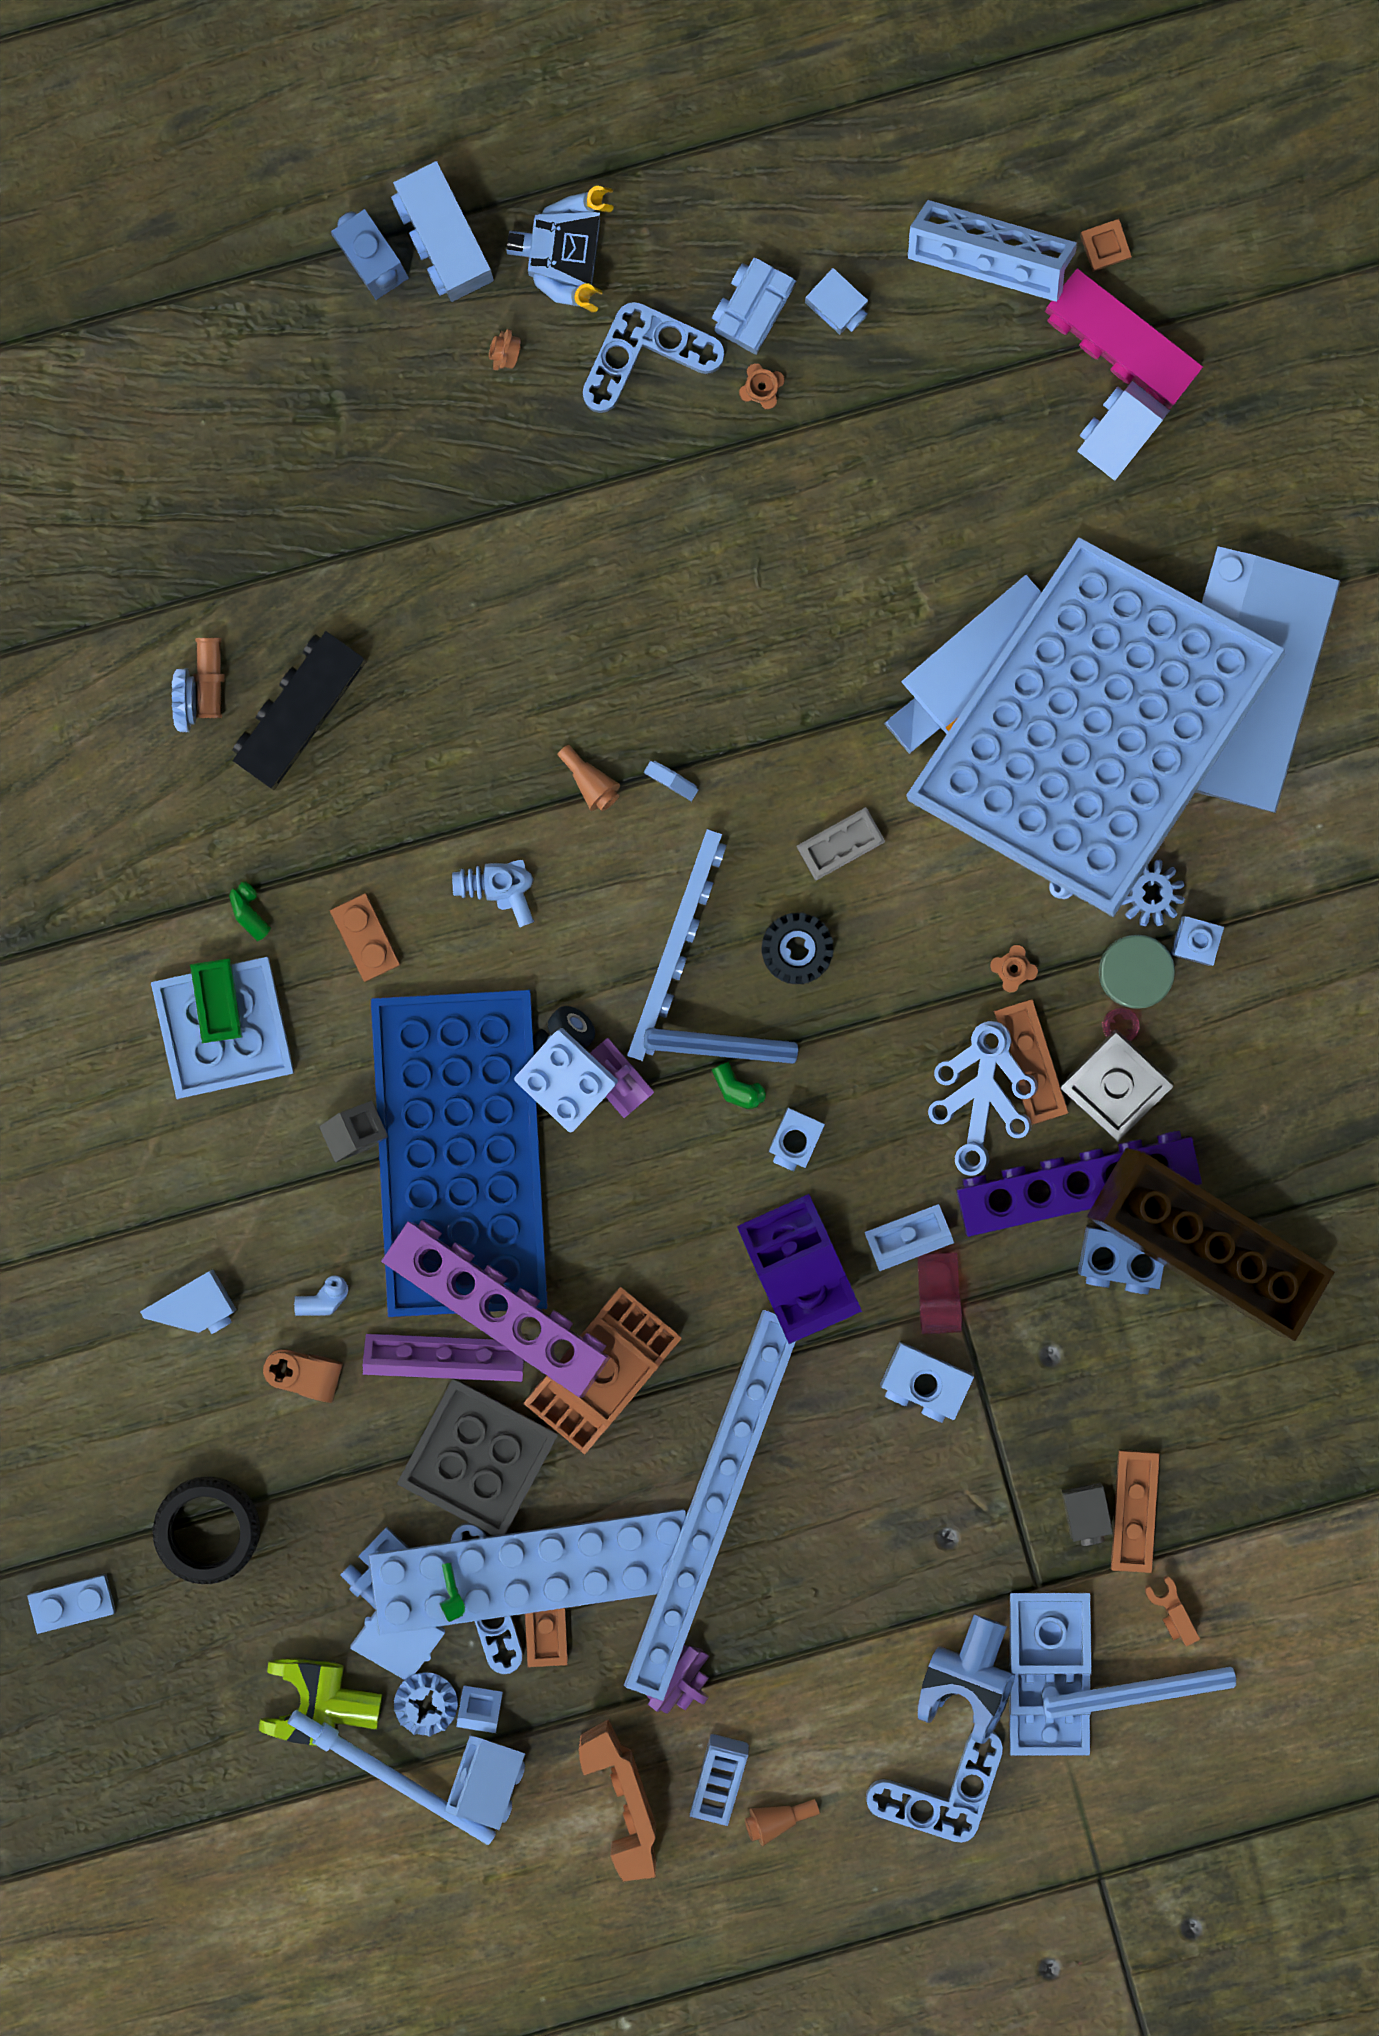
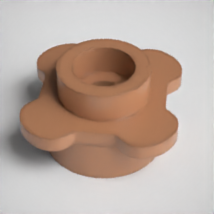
M511 330L501 331L499 337L494 336L492 340L489 359L494 360L493 370L498 371L499 368L503 369L504 367L513 369L517 362L521 341L520 338L512 336Z
M760 364L750 365L747 368L748 378L746 384L739 390L740 398L745 402L751 400L758 402L764 409H772L777 404L775 396L778 388L784 385V376L779 371L772 373L767 369H762ZM760 383H764L766 385V388L764 390H760L758 388V385Z
M1020 945L1012 946L1009 953L1001 958H993L990 964L991 971L998 973L1003 981L1002 987L1007 992L1017 991L1021 983L1026 980H1034L1038 973L1037 967L1029 963L1025 957L1026 951ZM1016 965L1018 967L1017 972H1011L1010 967Z

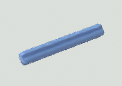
M654 1028L646 1029L644 1034V1048L647 1050L792 1064L796 1062L798 1056L797 1043L789 1041Z

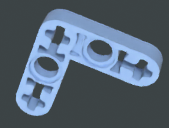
M636 302L627 303L618 311L583 388L584 402L589 409L598 413L608 412L613 409L619 400L642 347L697 372L708 374L715 372L722 365L724 359L723 346L713 336ZM637 311L641 313L640 319L645 325L643 328L636 327L633 330L630 340L638 342L636 347H632L627 341L613 337L616 332L624 336L627 330V322L623 320V317L625 315L632 316ZM667 327L676 328L682 336L681 343L674 349H666L659 343V334ZM688 335L696 337L692 345L699 349H705L707 344L712 345L713 354L717 356L716 361L708 360L706 365H702L699 363L700 356L690 350L688 358L680 356L687 346ZM613 347H622L629 354L628 363L622 368H612L606 362V354ZM599 368H602L611 376L621 377L618 384L614 380H610L607 393L612 396L609 401L603 399L600 404H595L594 395L590 393L592 387L599 388L604 380V375H597Z
M993 1731L989 1737L990 1744L995 1748L994 1753L987 1752L982 1763L983 1767H990L989 1772L986 1773L978 1767L966 1766L968 1760L976 1764L979 1756L978 1749L973 1747L976 1741L972 1740V1733L966 1741L948 1799L891 1780L881 1779L871 1784L867 1790L866 1801L868 1808L874 1815L954 1842L962 1843L969 1841L978 1830L1002 1756L1003 1747L999 1736ZM971 1774L979 1776L984 1783L982 1791L975 1796H968L961 1790L963 1778ZM884 1788L889 1789L891 1798L901 1802L903 1793L910 1795L904 1804V1815H897L900 1810L899 1806L887 1803L884 1809L879 1808L878 1800L873 1798L874 1794H882ZM926 1800L933 1806V1814L927 1821H917L911 1816V1807L916 1801ZM940 1806L948 1807L944 1812L945 1816L957 1819L960 1813L966 1814V1821L971 1824L969 1829L962 1828L960 1833H955L953 1824L944 1820L941 1822L942 1828L934 1827L940 1818Z

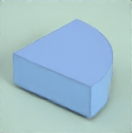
M650 761L643 772L691 802L698 792L696 785L656 761Z

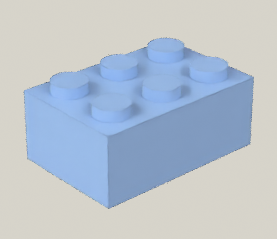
M437 161L393 182L397 194L391 196L393 204L403 224L411 221L415 229L409 232L411 240L421 260L429 257L433 266L427 268V271L439 296L447 293L450 301L453 302L494 281L491 269Z

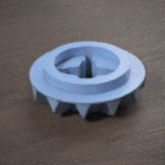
M188 668L176 669L173 674L171 693L174 726L180 732H190L191 724L196 723V684L194 676L189 675Z
M428 1672L417 1673L408 1677L397 1689L394 1698V1711L400 1725L408 1729L413 1735L420 1734L430 1737L433 1734L445 1731L456 1716L457 1695L452 1685L442 1676ZM432 1690V1705L437 1707V1710H428L426 1715L419 1719V1706L413 1700H423Z

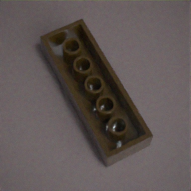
M1126 1148L1086 1216L1275 1335L1292 1341L1297 1340L1335 1273L1151 1156Z

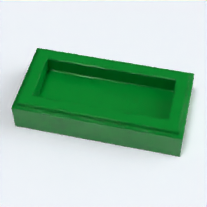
M231 958L190 964L202 1043L242 1038Z

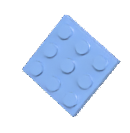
M269 957L232 964L242 1038L202 1043L191 974L151 982L176 1099L294 1074Z

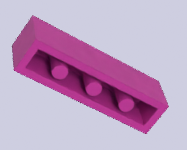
M1078 268L1064 284L1063 292L1058 301H1051L1045 310L1050 315L1047 321L1055 329L1064 335L1069 331L1082 340L1079 346L1088 355L1097 360L1100 356L1105 358L1113 365L1110 370L1115 376L1127 384L1133 380L1168 409L1172 408L1203 368L1202 365Z

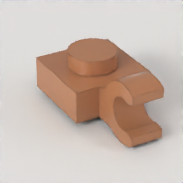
M1167 1575L1163 1579L1168 1589L1163 1596L1155 1595L1150 1585L1145 1586V1593L1153 1604L1165 1607L1169 1616L1162 1620L1173 1641L1181 1638L1187 1647L1200 1640L1177 1596L1175 1583Z

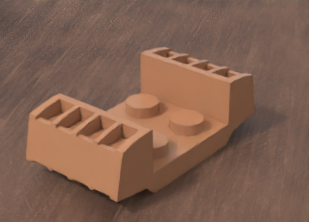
M621 1287L615 1291L580 1335L583 1338L586 1333H589L606 1345L603 1352L611 1357L586 1395L579 1398L545 1375L523 1403L584 1455L682 1339V1337ZM573 1345L559 1360L560 1362L567 1363L573 1358Z
M608 1719L580 1735L579 1759L583 1775H587L611 1767L612 1774L610 1776L617 1797L625 1796L627 1804L623 1805L625 1810L623 1816L630 1836L612 1841L610 1855L623 1881L654 1878L656 1877V1858L653 1843L656 1839V1822L632 1750L621 1745Z

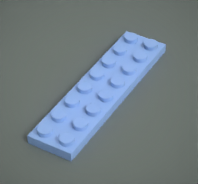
M685 1509L368 1554L379 1635L656 1595L660 1589L686 1518ZM452 1563L456 1587L465 1605L463 1616L451 1622L447 1621L439 1605L440 1602L450 1598L442 1569V1564Z

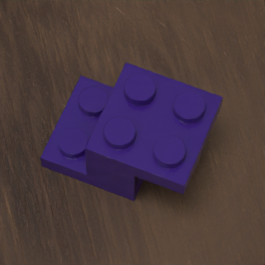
M809 1194L737 1226L789 1344L862 1312Z

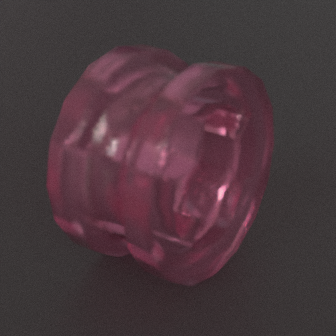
M1115 1008L1109 1011L1102 1023L1105 1036L1108 1037L1112 1033L1110 1022L1115 1023V1020L1112 1018L1121 1014L1124 1020L1130 1019L1132 1028L1126 1029L1129 1034L1125 1037L1129 1041L1133 1040L1139 1031V1020L1136 1014L1125 1008Z

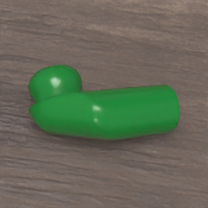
M243 881L236 889L232 888L229 899L236 921L256 941H260L270 932L271 927L252 909L249 903L257 898V891L247 881Z
M729 1061L711 1069L723 1098L728 1103L745 1109H754L765 1101L766 1091L764 1087L759 1083L749 1085L737 1081Z

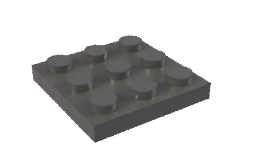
M452 1379L397 1485L493 1536L506 1534L559 1433L462 1381Z

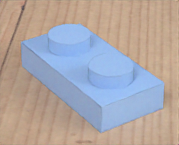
M939 1204L865 1232L879 1271L954 1243Z
M106 1574L27 1595L37 1634L116 1613Z

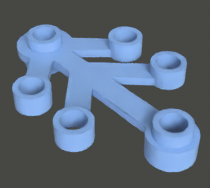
M987 1021L977 1026L971 1037L972 1045L952 1060L939 1063L934 1071V1076L938 1083L951 1085L959 1079L962 1070L980 1059L977 1077L946 1099L933 1102L928 1110V1115L932 1122L945 1124L953 1118L955 1111L974 1098L967 1144L960 1147L955 1155V1164L959 1171L970 1176L977 1175L985 1170L989 1163V1153L984 1147L990 1102L1006 1123V1131L1011 1137L1022 1138L1032 1128L1030 1118L1025 1114L1018 1113L994 1079L997 1063L1013 1083L1012 1091L1016 1097L1028 1099L1035 1095L1038 1089L1037 1080L1033 1076L1025 1074L1009 1052L1012 1043L1011 1034L1003 1024L997 1021ZM989 1033H993L998 1037L999 1043L996 1048H991L986 1044V1036ZM943 1066H949L953 1069L954 1075L951 1080H946L942 1077L941 1069ZM1024 1079L1030 1082L1031 1091L1029 1094H1024L1019 1090L1018 1084L1020 1080ZM937 1105H943L947 1108L948 1114L945 1119H940L936 1116L935 1108ZM1014 1119H1021L1024 1122L1025 1130L1023 1133L1014 1131L1012 1127ZM969 1151H976L980 1155L978 1165H973L968 1161L967 1155Z

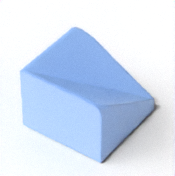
M915 698L884 723L909 754L941 728Z

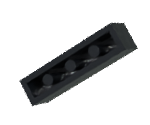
M327 631L324 632L322 637L315 634L302 652L306 656L304 662L298 670L293 666L288 670L279 683L283 691L275 702L271 699L265 702L255 717L260 723L252 734L245 731L232 749L237 754L232 761L273 790L280 784L367 663L363 657Z

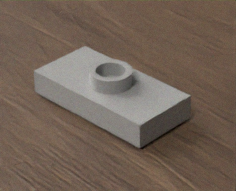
M865 807L796 847L816 881L885 843V840L868 809Z

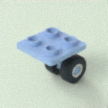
M561 1006L548 1020V1029L551 1035L545 1030L540 1029L533 1036L534 1056L515 1076L514 1080L568 1132H573L617 1085L618 1080L585 1050L595 1038V1029L590 1019L574 1007Z

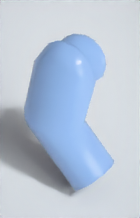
M330 1276L325 1280V1285L316 1296H295V1316H328L333 1314L347 1297L348 1285L345 1280L340 1276Z

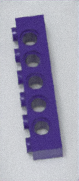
M1178 1130L1157 1135L1158 1143L1145 1146L1142 1145L1141 1139L1118 1144L1119 1151L1104 1155L1103 1149L1098 1148L1079 1153L1080 1160L1065 1163L1064 1157L1041 1161V1169L1026 1172L1025 1166H1018L1002 1170L1003 1178L987 1181L986 1174L962 1179L964 1186L955 1188L965 1234L969 1237L1091 1209L1107 1182L1106 1169L1110 1164L1119 1161L1126 1148L1144 1152L1149 1156L1159 1153L1165 1159L1166 1167L1195 1185H1200L1202 1181L1192 1137H1181V1132ZM1075 1171L1084 1172L1088 1178V1185L1081 1193H1071L1067 1188V1178ZM1035 1180H1044L1049 1186V1194L1041 1202H1033L1028 1196V1187ZM996 1189H1005L1010 1195V1204L1002 1211H995L989 1205V1196Z

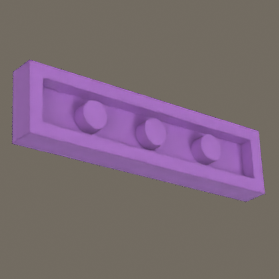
M366 1334L363 1375L523 1381L524 1359L496 1340Z

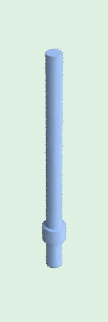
M295 1710L290 1716L288 1724L311 1737L314 1745L326 1752L329 1749L486 1845H489L494 1839L496 1831L488 1826L444 1812L447 1801L340 1737L337 1729L327 1723L321 1725L298 1710Z

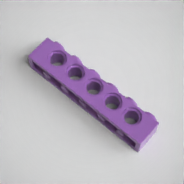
M421 1220L419 1225L414 1222H407L381 1262L577 1397L581 1398L586 1395L611 1358L603 1352L606 1348L604 1343L589 1333H586L583 1338L570 1330L573 1322L555 1310L550 1315L537 1307L540 1300L520 1287L516 1293L504 1284L507 1277L493 1267L487 1265L483 1270L472 1263L471 1260L475 1255L457 1243L449 1247L438 1238L442 1233L424 1220ZM435 1249L442 1257V1265L436 1272L431 1273L425 1269L423 1258L428 1251ZM463 1272L470 1273L475 1279V1287L468 1295H462L456 1288V1279ZM498 1294L504 1296L508 1302V1310L500 1318L494 1317L488 1307L490 1299ZM529 1317L536 1318L541 1325L540 1335L532 1341L526 1339L521 1331L522 1323ZM564 1339L568 1340L574 1347V1356L567 1363L558 1361L554 1354L556 1344Z

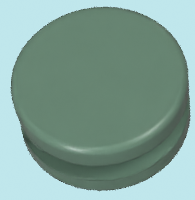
M1130 935L1116 940L1105 950L1099 964V980L1104 992L1112 1001L1127 1008L1141 1009L1157 1004L1170 991L1175 976L1174 962L1167 948L1156 939L1145 935Z

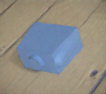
M365 209L359 213L348 212L339 218L338 227L332 230L331 234L375 300L409 279L401 262Z

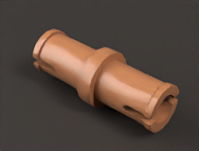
M196 638L197 674H193L194 680L197 682L196 718H222L221 682H225V674H221L222 638Z

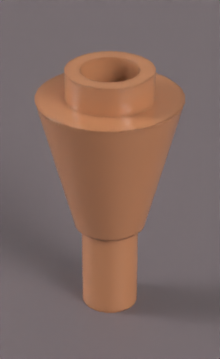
M570 745L565 746L559 751L557 755L573 772V777L590 811L598 808L601 811H605L618 800L619 794L617 791L620 788L618 782L588 762L585 763Z
M815 1799L792 1807L788 1805L750 1808V1817L745 1818V1825L752 1841L758 1840L763 1847L796 1825V1822L819 1815L820 1813Z

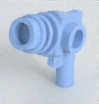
M523 860L507 864H485L483 874H481L480 866L476 867V875H473L471 868L468 869V875H465L464 869H461L460 872H452L454 896L465 898L466 891H469L470 897L473 898L474 891H477V897L480 900L482 898V890H484L487 901L497 900L499 909H513L519 928L534 922L524 896V892L532 886L534 879L531 873L526 870Z

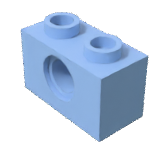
M899 1341L880 1386L887 1390L886 1398L903 1406H907L909 1400L923 1406L922 1414L943 1423L945 1417L955 1420L974 1376L972 1373ZM931 1374L935 1377L936 1387L933 1392L922 1395L915 1391L914 1382L919 1375Z

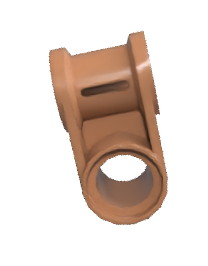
M279 1349L273 1351L268 1356L263 1367V1374L265 1380L275 1388L295 1392L310 1399L332 1403L343 1363L317 1355H306L287 1349ZM280 1359L287 1360V1367L293 1370V1373H286L284 1378L276 1377L277 1370L271 1368V1364L277 1365Z

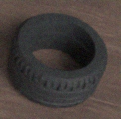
M198 1477L177 1486L160 1504L153 1523V1542L162 1563L177 1577L196 1584H215L236 1575L253 1556L260 1537L259 1516L250 1497L236 1484L217 1477ZM212 1497L224 1502L235 1513L240 1525V1538L237 1547L226 1559L212 1564L200 1563L187 1557L178 1547L173 1534L174 1519L179 1509L192 1499Z

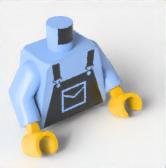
M595 186L589 192L568 196L545 207L542 214L535 215L533 233L509 231L507 254L529 257V276L533 277L535 286L556 303L581 306L591 312L598 311V307L589 303L590 297L593 294H603L602 290L592 285L600 226V213L594 211H613L614 205L602 204L603 196L608 192L612 193V188Z

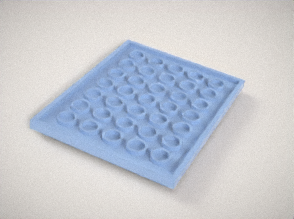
M1078 537L907 793V799L909 802L1114 917L1284 658L1285 649Z

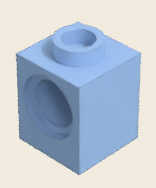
M834 268L827 273L805 298V303L839 335L846 328L853 332L868 315L863 310L867 306L868 300Z
M1187 916L1181 917L1170 955L1213 966L1224 927Z
M787 1107L768 1150L775 1155L773 1162L791 1171H795L797 1165L806 1168L825 1124ZM791 1130H799L806 1136L805 1147L796 1153L789 1152L783 1145L784 1136Z

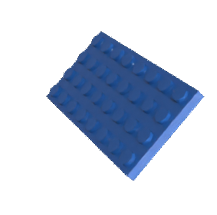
M531 990L372 998L371 1013L377 1113L388 1135L386 1139L379 1142L384 1254L386 1255L407 1222H414L419 1225L421 1220H424L442 1233L438 1238L449 1247H452L454 1243L461 1245L475 1255L471 1260L472 1263L483 1270L487 1265L493 1267L507 1277L504 1283L507 1287L516 1293L520 1287L540 1300L537 1305L538 1308L547 1309L537 1102L514 1080L515 1076L534 1056ZM435 1249L428 1251L423 1258V1265L427 1271L431 1273L436 1272L442 1265V1257ZM385 1265L388 1317L457 1314ZM463 1272L456 1279V1288L462 1295L470 1294L475 1287V1279L470 1273ZM500 1294L493 1296L489 1301V1311H507L508 1302L506 1298Z

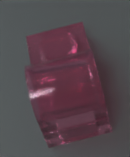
M957 1252L927 1253L917 1257L920 1334L961 1333L962 1312Z

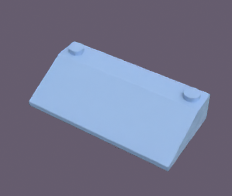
M1217 547L1202 604L1285 649V656L1196 790V793L1276 813L1340 586L1339 580L1256 555Z

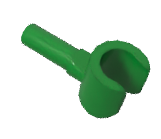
M452 1563L442 1564V1569L450 1598L440 1602L439 1605L447 1621L451 1622L463 1616L465 1605L456 1587Z

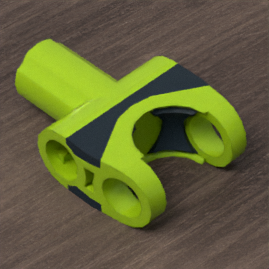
M274 1659L268 1661L267 1673L282 1676L283 1680L289 1681L297 1687L301 1701L300 1707L297 1709L299 1712L321 1725L327 1723L335 1728V1724L377 1730L382 1694L341 1688L343 1665L313 1659ZM292 1714L279 1716V1719L260 1718L258 1729L262 1733L293 1743L316 1746L312 1743L313 1739L288 1724Z

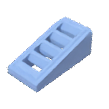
M715 1734L710 1735L689 1817L728 1826L748 1758L749 1745L746 1742ZM713 1767L733 1772L732 1777L711 1772V1769ZM707 1783L729 1788L728 1793L707 1788ZM706 1798L725 1803L724 1808L703 1804L702 1800Z

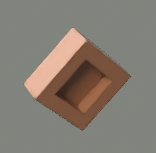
M1119 219L1080 233L1092 272L1121 263L1132 257Z

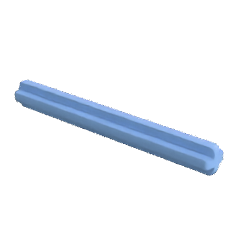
M1224 1667L1046 1697L1043 1699V1708L1046 1718L1053 1719L1234 1688L1236 1686V1675L1232 1667Z

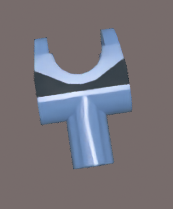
M974 1614L960 1654L941 1646L936 1649L922 1684L918 1705L919 1720L931 1723L939 1707H942L945 1701L952 1695L960 1694L972 1705L974 1713L973 1723H975L972 1740L984 1744L989 1739L1005 1710L1014 1682V1675L1012 1673L993 1667L1007 1626Z

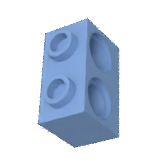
M1086 1226L1078 1274L1087 1276L1086 1284L1109 1288L1110 1281L1126 1283L1125 1291L1149 1295L1150 1288L1160 1289L1164 1265L1151 1258V1270L1146 1275L1137 1276L1131 1269L1132 1260L1137 1255L1145 1253L1108 1230ZM1100 1247L1109 1248L1113 1254L1112 1263L1104 1269L1095 1268L1092 1264V1254Z

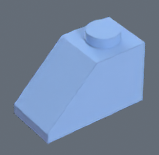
M212 1269L143 1309L140 1313L144 1319L197 1333L208 1328L210 1333L213 1334L232 1323L229 1315L237 1309Z

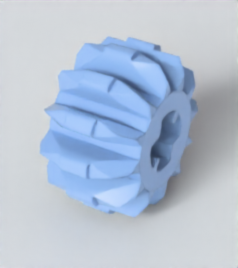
M1155 860L1151 873L1147 865L1130 891L1129 896L1126 897L1122 904L1126 905L1130 902L1133 904V907L1125 914L1128 919L1133 918L1141 911L1140 926H1147L1150 913H1152L1156 926L1163 925L1164 919L1161 911L1163 910L1167 916L1175 918L1177 912L1169 903L1183 904L1185 900L1182 896L1173 895V890L1183 888L1184 882L1176 881L1170 884L1169 879L1175 875L1176 869L1170 867L1161 875V860ZM1145 883L1148 886H1153L1155 883L1159 887L1156 894L1160 899L1155 904L1154 900H1149L1146 903L1142 899L1145 895V891L1142 888Z

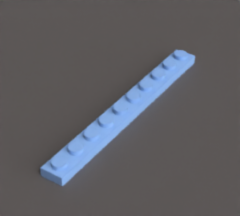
M762 1310L624 1683L626 1688L661 1701L664 1700L795 1345V1342L788 1343L776 1314Z

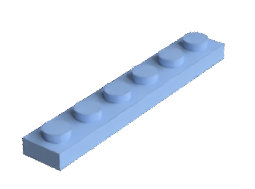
M706 830L627 1055L629 1057L643 1061L645 1053L652 1056L655 1050L644 1048V1034L646 1029L655 1027L658 1016L667 1017L674 997L667 993L672 978L680 980L687 960L686 957L680 956L685 941L693 943L700 920L693 918L698 903L706 905L713 886V882L706 880L711 865L719 868L727 846L719 843L722 834Z

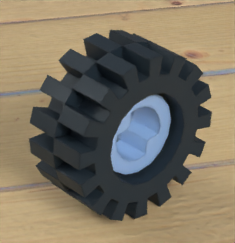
M790 913L775 920L765 932L761 947L764 963L771 974L789 984H805L819 978L829 967L834 951L833 940L825 924L816 917L806 913ZM793 937H801L806 940L804 947L809 952L802 960H793L789 957L791 950L786 948V945Z

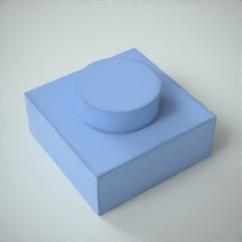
M463 1686L456 1727L496 1733L503 1692Z

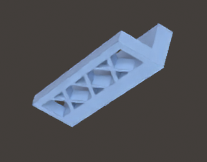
M927 200L910 226L908 259L1057 302L1063 292L1064 272L1076 253L1077 242ZM933 216L947 220L948 223L936 224L929 222V219ZM971 229H978L985 231V233L974 235L971 233H967L966 231ZM1013 239L1020 241L1023 244L1013 246L1006 244L1003 241ZM1052 250L1061 253L1059 258H1054L1041 252Z

